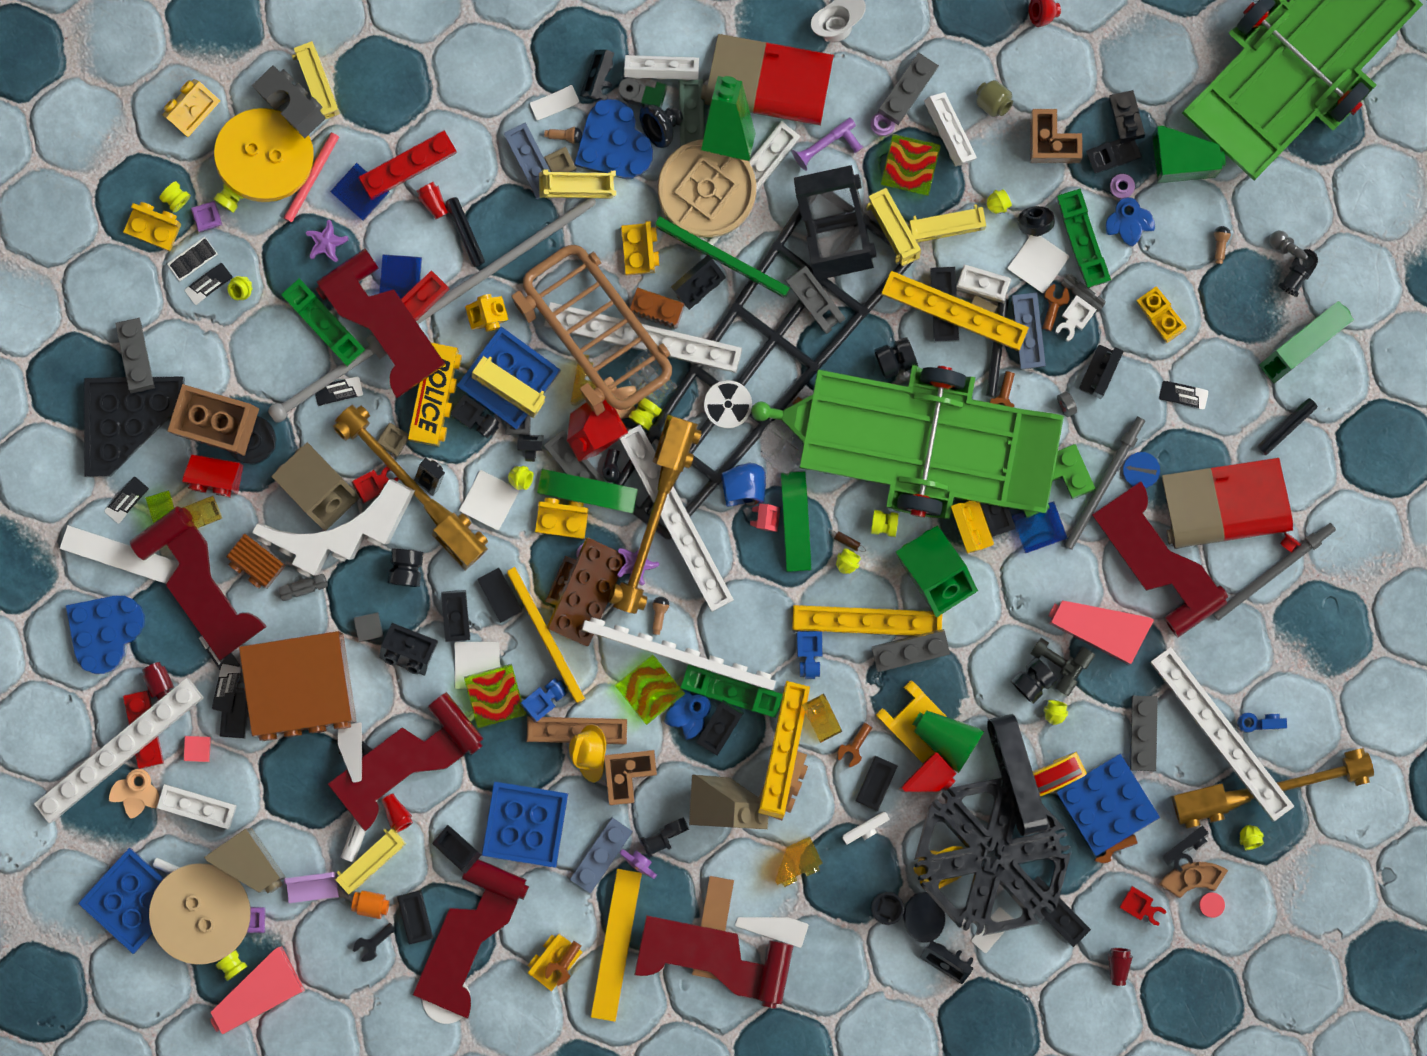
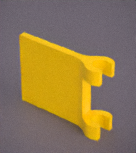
M910 680L904 688L914 698L894 718L883 708L876 716L924 763L934 751L914 732L916 727L912 724L919 712L925 714L926 710L945 717L947 716Z

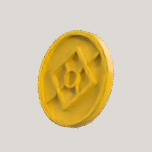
M257 108L241 112L231 118L222 127L217 136L214 148V161L217 172L230 190L248 200L272 202L287 198L304 185L311 173L314 151L310 136L308 135L306 138L301 136L282 116V112L279 110Z

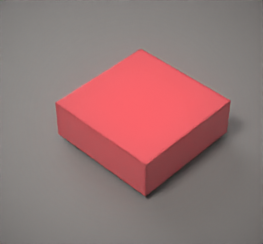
M185 736L184 761L210 762L211 737Z

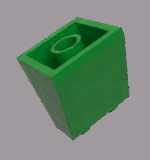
M718 76L701 150L749 161L756 133L743 83L730 76Z
M1157 126L1152 134L1157 184L1216 178L1221 172L1222 166L1226 165L1225 153L1220 151L1219 144L1165 126Z
M938 525L931 530L925 531L921 536L895 551L905 571L936 617L978 592L966 564Z

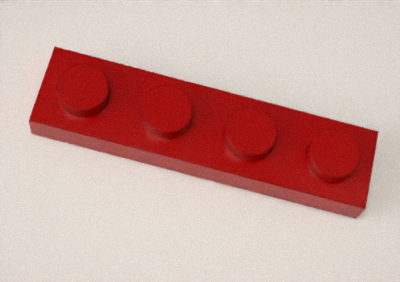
M444 130L361 175L359 181L370 200H373L455 155L457 150Z

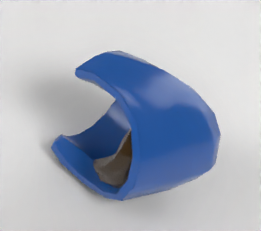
M748 462L722 473V484L727 507L741 504L755 506L756 504L764 503L766 472L762 466Z

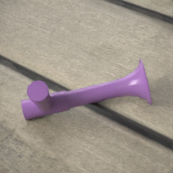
M849 117L811 147L800 152L791 150L799 166L807 171V164L810 159L842 136L853 149L854 154L859 152L863 146L860 145L850 131L856 127V124Z

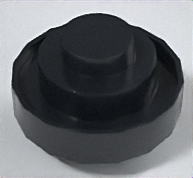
M1043 206L1029 207L1018 216L1019 229L1025 234L1036 237L1049 232L1055 224L1053 212Z

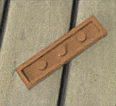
M527 717V742L570 743L571 739L581 733L585 726L592 724L602 730L606 744H627V719L542 717L535 723L531 717Z
M714 876L709 877L701 922L702 927L726 930L734 880ZM693 969L692 975L717 979L708 971Z

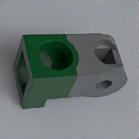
M626 78L621 81L619 92L621 98L627 103L641 107L653 104L662 109L667 85L657 82L655 88L639 84L633 78Z

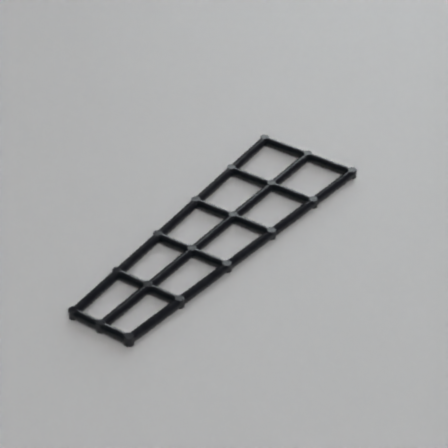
M834 191L822 193L824 197L844 212L855 211L853 205ZM817 195L809 196L811 204ZM799 205L757 267V270L762 273H766L779 254L798 269L805 265L814 276L812 266L784 246L802 219ZM864 214L867 229L890 245L881 227ZM858 225L854 226L832 256L848 252L860 236ZM913 262L903 267L899 263L893 272L903 275ZM888 277L863 305L828 278L817 280L823 288L856 313L815 360L811 359L783 337L805 308L802 302L798 299L774 331L743 307L758 285L750 279L709 340L720 342L737 315L769 338L736 380V382L743 386L747 384L776 344L806 366V371L773 407V409L784 411L813 378L817 370H820L883 298L881 294ZM693 363L647 432L646 436L650 444L653 443L655 438L658 441L660 440L661 429L665 424L667 415L673 413L696 377L710 387L719 382L702 369L704 365ZM750 413L749 417L759 424L717 472L694 455L691 466L710 480L686 506L685 509L689 517L693 515L722 482V473L734 468L776 419L768 418L765 421H757ZM709 418L699 429L701 430V437L698 444H692L689 453L693 454L714 427L715 424ZM629 459L621 471L618 480L613 484L625 485L635 470L631 459ZM648 495L640 507L635 504L634 513H632L646 525L650 518L648 512L654 505L650 495ZM658 522L656 532L666 540H671L672 536L667 527Z

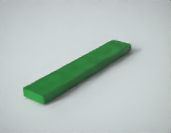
M659 216L655 224L656 228L706 256L709 255L713 260L783 298L787 297L790 287Z

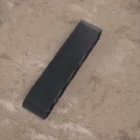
M1009 714L988 719V734L1019 834L1027 836L1047 831V817L1015 715Z

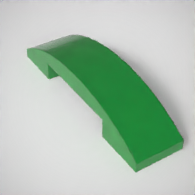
M1081 188L1057 195L1066 232L1086 287L1091 288L1110 282L1111 277L1104 257L1101 255Z
M300 278L281 294L347 367L366 351Z
M542 469L537 493L634 513L638 489Z
M805 471L781 473L787 572L810 571L811 550Z
M689 664L681 685V689L721 702L724 700L731 705L774 718L777 716L783 697L781 693Z

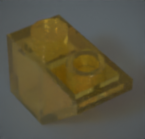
M810 836L786 848L775 879L777 885L782 883L783 887L797 882L796 876L804 872L807 877L820 871L818 866L823 863Z

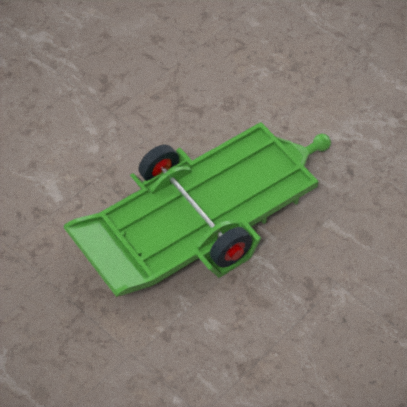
M1259 0L1256 4L1252 2L1243 11L1245 16L1228 33L1244 49L1182 114L1213 143L1219 144L1220 150L1224 151L1235 164L1255 181L1316 116L1334 131L1350 113L1354 115L1363 106L1361 102L1377 84L1361 69L1423 4L1419 0H1290L1289 2L1286 0Z
M912 365L908 387L817 370L814 390L811 396L784 411L770 408L763 401L756 402L751 409V414L757 421H765L768 418L782 420L804 443L799 468L864 480L865 482L890 485L886 507L895 511L909 513L916 517L950 519L953 498L1046 514L1064 419L1063 415L973 400L972 395L976 377H966L964 374L952 371V368L946 366H938L937 368L925 367L921 369L918 366Z

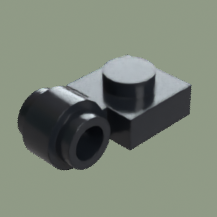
M465 394L450 413L453 418L469 429H472L475 423H477L479 427L476 431L486 438H489L490 435L494 436L499 429L498 424L500 422L489 414L486 417H482L481 415L485 408Z

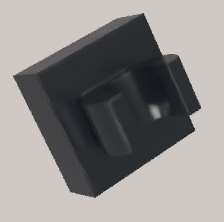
M519 435L517 450L525 451V461L535 462L536 451L543 450L544 435Z

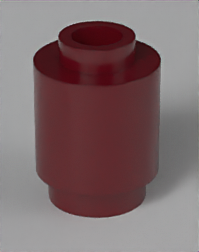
M160 662L142 669L144 674L142 678L152 698L157 697L158 700H161L175 688L165 666H162Z

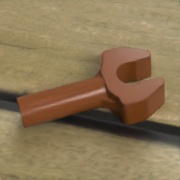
M1055 284L1046 290L1044 299L1048 300L1049 307L1042 327L1043 330L1052 331L1059 307L1068 304L1070 297L1067 288L1064 289L1060 299H1056L1053 296Z
M1005 371L1000 394L997 398H992L990 403L1003 404L1009 407L1015 406L1009 400L1015 373Z
M864 722L851 744L839 747L838 760L840 761L846 752H851L853 759L850 761L849 767L857 765L862 759L859 748L873 727Z
M1131 835L1106 850L1103 856L1095 858L1094 861L1100 863L1111 862L1113 852L1138 844L1136 836Z
M573 940L559 962H550L548 964L546 978L548 979L554 970H559L562 976L556 985L559 986L566 983L571 977L568 973V966L582 945Z

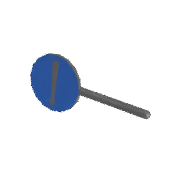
M1137 452L1130 455L1125 461L1123 475L1131 486L1142 482L1144 487L1148 488L1158 480L1160 465L1153 455L1146 452Z

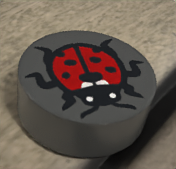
M1065 391L1057 395L1058 404L1066 417L1077 413L1076 404L1068 392Z

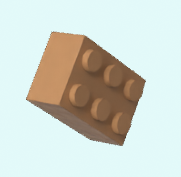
M182 384L168 432L182 438L245 456L259 408L246 402Z

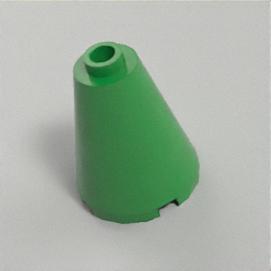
M926 710L925 714L919 712L912 724L916 727L914 732L957 773L961 771L984 733L980 728Z

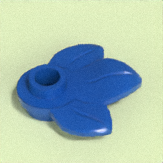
M1125 197L1118 201L1115 212L1108 216L1106 232L1108 235L1120 233L1123 241L1133 247L1139 241L1142 230H1155V221L1150 211L1140 208L1139 203L1134 198ZM1128 205L1132 206V212L1125 214V207Z
M678 690L672 693L677 697L671 701L674 706L667 711L664 722L672 727H683L685 738L692 739L703 730L704 718L709 714L711 704L708 698L703 695H692L686 690ZM697 702L701 704L699 711L694 709V705Z

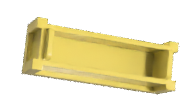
M313 42L295 47L296 54H293L292 58L293 60L298 59L312 97L323 107L320 110L326 119L339 115L338 106Z
M542 170L539 173L540 198L612 199L616 196L613 177L616 176V171L608 173H571Z
M887 188L868 197L870 201L866 205V210L872 211L896 254L895 262L900 261L903 267L919 259L921 249Z
M974 204V209L923 219H917L916 216H913V220H910L909 229L916 242L919 243L982 231L986 228L983 207L977 208V204Z
M483 356L473 370L472 378L534 418L545 403L544 391L538 393L492 363V357L487 359Z
M384 829L383 831L386 834L343 873L340 871L336 872L339 877L335 880L348 895L352 894L407 844L394 829L390 831Z

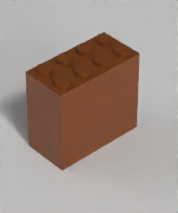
M335 631L239 647L251 732L253 737H259V741L276 740L277 734H284V737L301 736L303 730H309V733L312 734L326 732V727L334 726V729L337 730L351 728V723L357 722L343 633Z

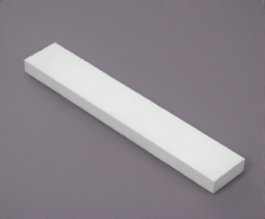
M782 121L749 161L755 174L756 192L801 138L799 134ZM720 237L700 239L714 246Z
M67 525L60 546L62 550L167 584L180 564L178 561L157 554H153L147 560H142L129 545Z

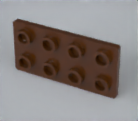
M586 538L577 559L565 556L546 598V602L556 606L547 629L584 646H589L594 634L582 631L583 623L585 620L590 621L591 617L601 619L609 601L611 589L618 581L619 577L617 574L625 565L623 555L591 538Z

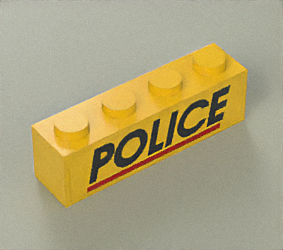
M431 343L446 365L419 383L408 439L411 442L439 447L440 441L445 442L447 427L443 426L445 417H450L452 403L448 402L450 393L454 394L456 390L457 379H454L455 369H460L462 355L458 354L459 350L456 347Z

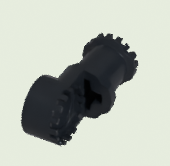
M1304 249V252L1312 256L1313 265L1305 268L1300 264L1299 258L1296 257L1289 267L1290 272L1286 279L1278 285L1279 288L1286 293L1289 291L1288 294L1294 297H1298V291L1305 279H1309L1318 264L1317 254L1310 249Z
M683 817L659 829L658 833L647 838L641 837L640 840L650 859L653 857V854L663 849H672L668 838L670 839L690 829Z

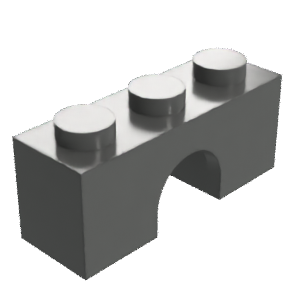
M272 65L252 86L275 110L282 104L290 102L281 114L301 136L306 138L326 119L320 111L323 107L314 97L308 99L306 97L308 92L299 83L294 86L291 83L294 79L284 69L280 72Z

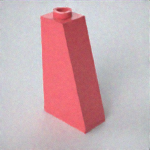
M1064 600L1059 605L1054 603L1048 617L1052 618L1049 623L1050 625L1127 665L1132 664L1154 621L1150 617Z
M282 946L274 949L211 1011L213 1017L210 1018V1021L216 1032L220 1030L222 1034H225L305 991Z

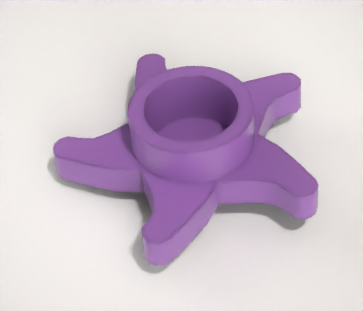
M327 220V226L322 233L318 231L306 232V235L312 237L316 243L310 254L311 259H315L318 254L326 253L331 260L338 262L335 254L336 247L346 243L349 238L348 236L338 237L334 235L331 220Z
M619 549L618 553L623 555L626 562L617 574L618 577H622L624 574L632 573L638 551L633 553L625 549ZM646 559L639 581L641 586L645 584L643 579L645 570L658 567L659 562H651Z
M624 849L619 852L634 869L655 879L657 874L648 868L652 862L637 850L633 855Z

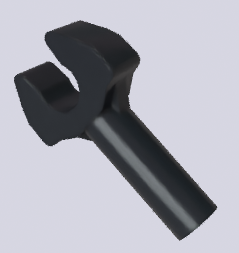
M388 923L371 939L360 937L354 944L353 952H356L362 946H366L369 952L361 961L373 960L377 957L376 947L396 931L395 927Z

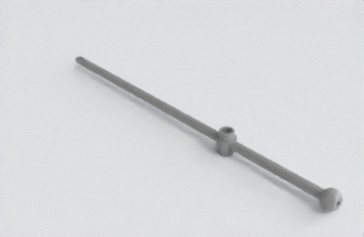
M588 198L443 295L416 322L418 324L579 217L593 207L596 200ZM374 334L366 338L369 346L365 348L366 351L348 367L342 363L283 404H272L268 412L276 423L284 421L288 415L287 412L373 354H376L379 359L387 355Z

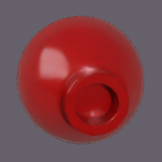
M1030 0L1029 17L1035 27L1046 26L1061 14V6L1059 3H1055L1054 0Z

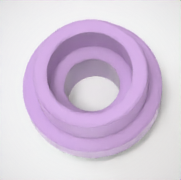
M876 113L871 119V129L878 136H888L895 128V123L880 113ZM885 122L887 127L881 128L878 123Z
M1126 174L1116 175L1110 183L1111 193L1119 199L1130 197L1135 189L1133 179ZM1125 182L1127 189H1119L1118 183Z

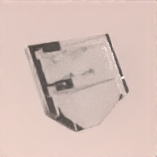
M648 349L643 350L626 367V372H629L652 356L649 353L650 351ZM656 359L628 378L630 386H635L636 391L661 375L662 368ZM670 378L666 384L645 398L655 405H659L677 388V385Z
M782 420L772 421L762 432L761 457L788 476L801 459L804 443Z

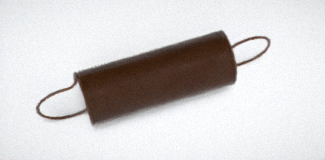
M840 531L834 537V540L855 551H858L859 546H861L860 542Z

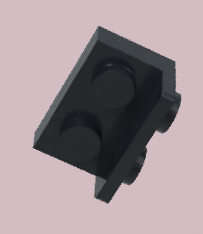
M707 255L673 284L671 288L676 293L678 300L684 303L690 310L710 291L716 288L726 276L715 261Z
M1098 345L1079 386V390L1102 399L1124 351L1116 347L1111 350L1105 346Z
M391 623L381 645L379 658L389 665H397L405 668L412 674L425 676L438 640Z

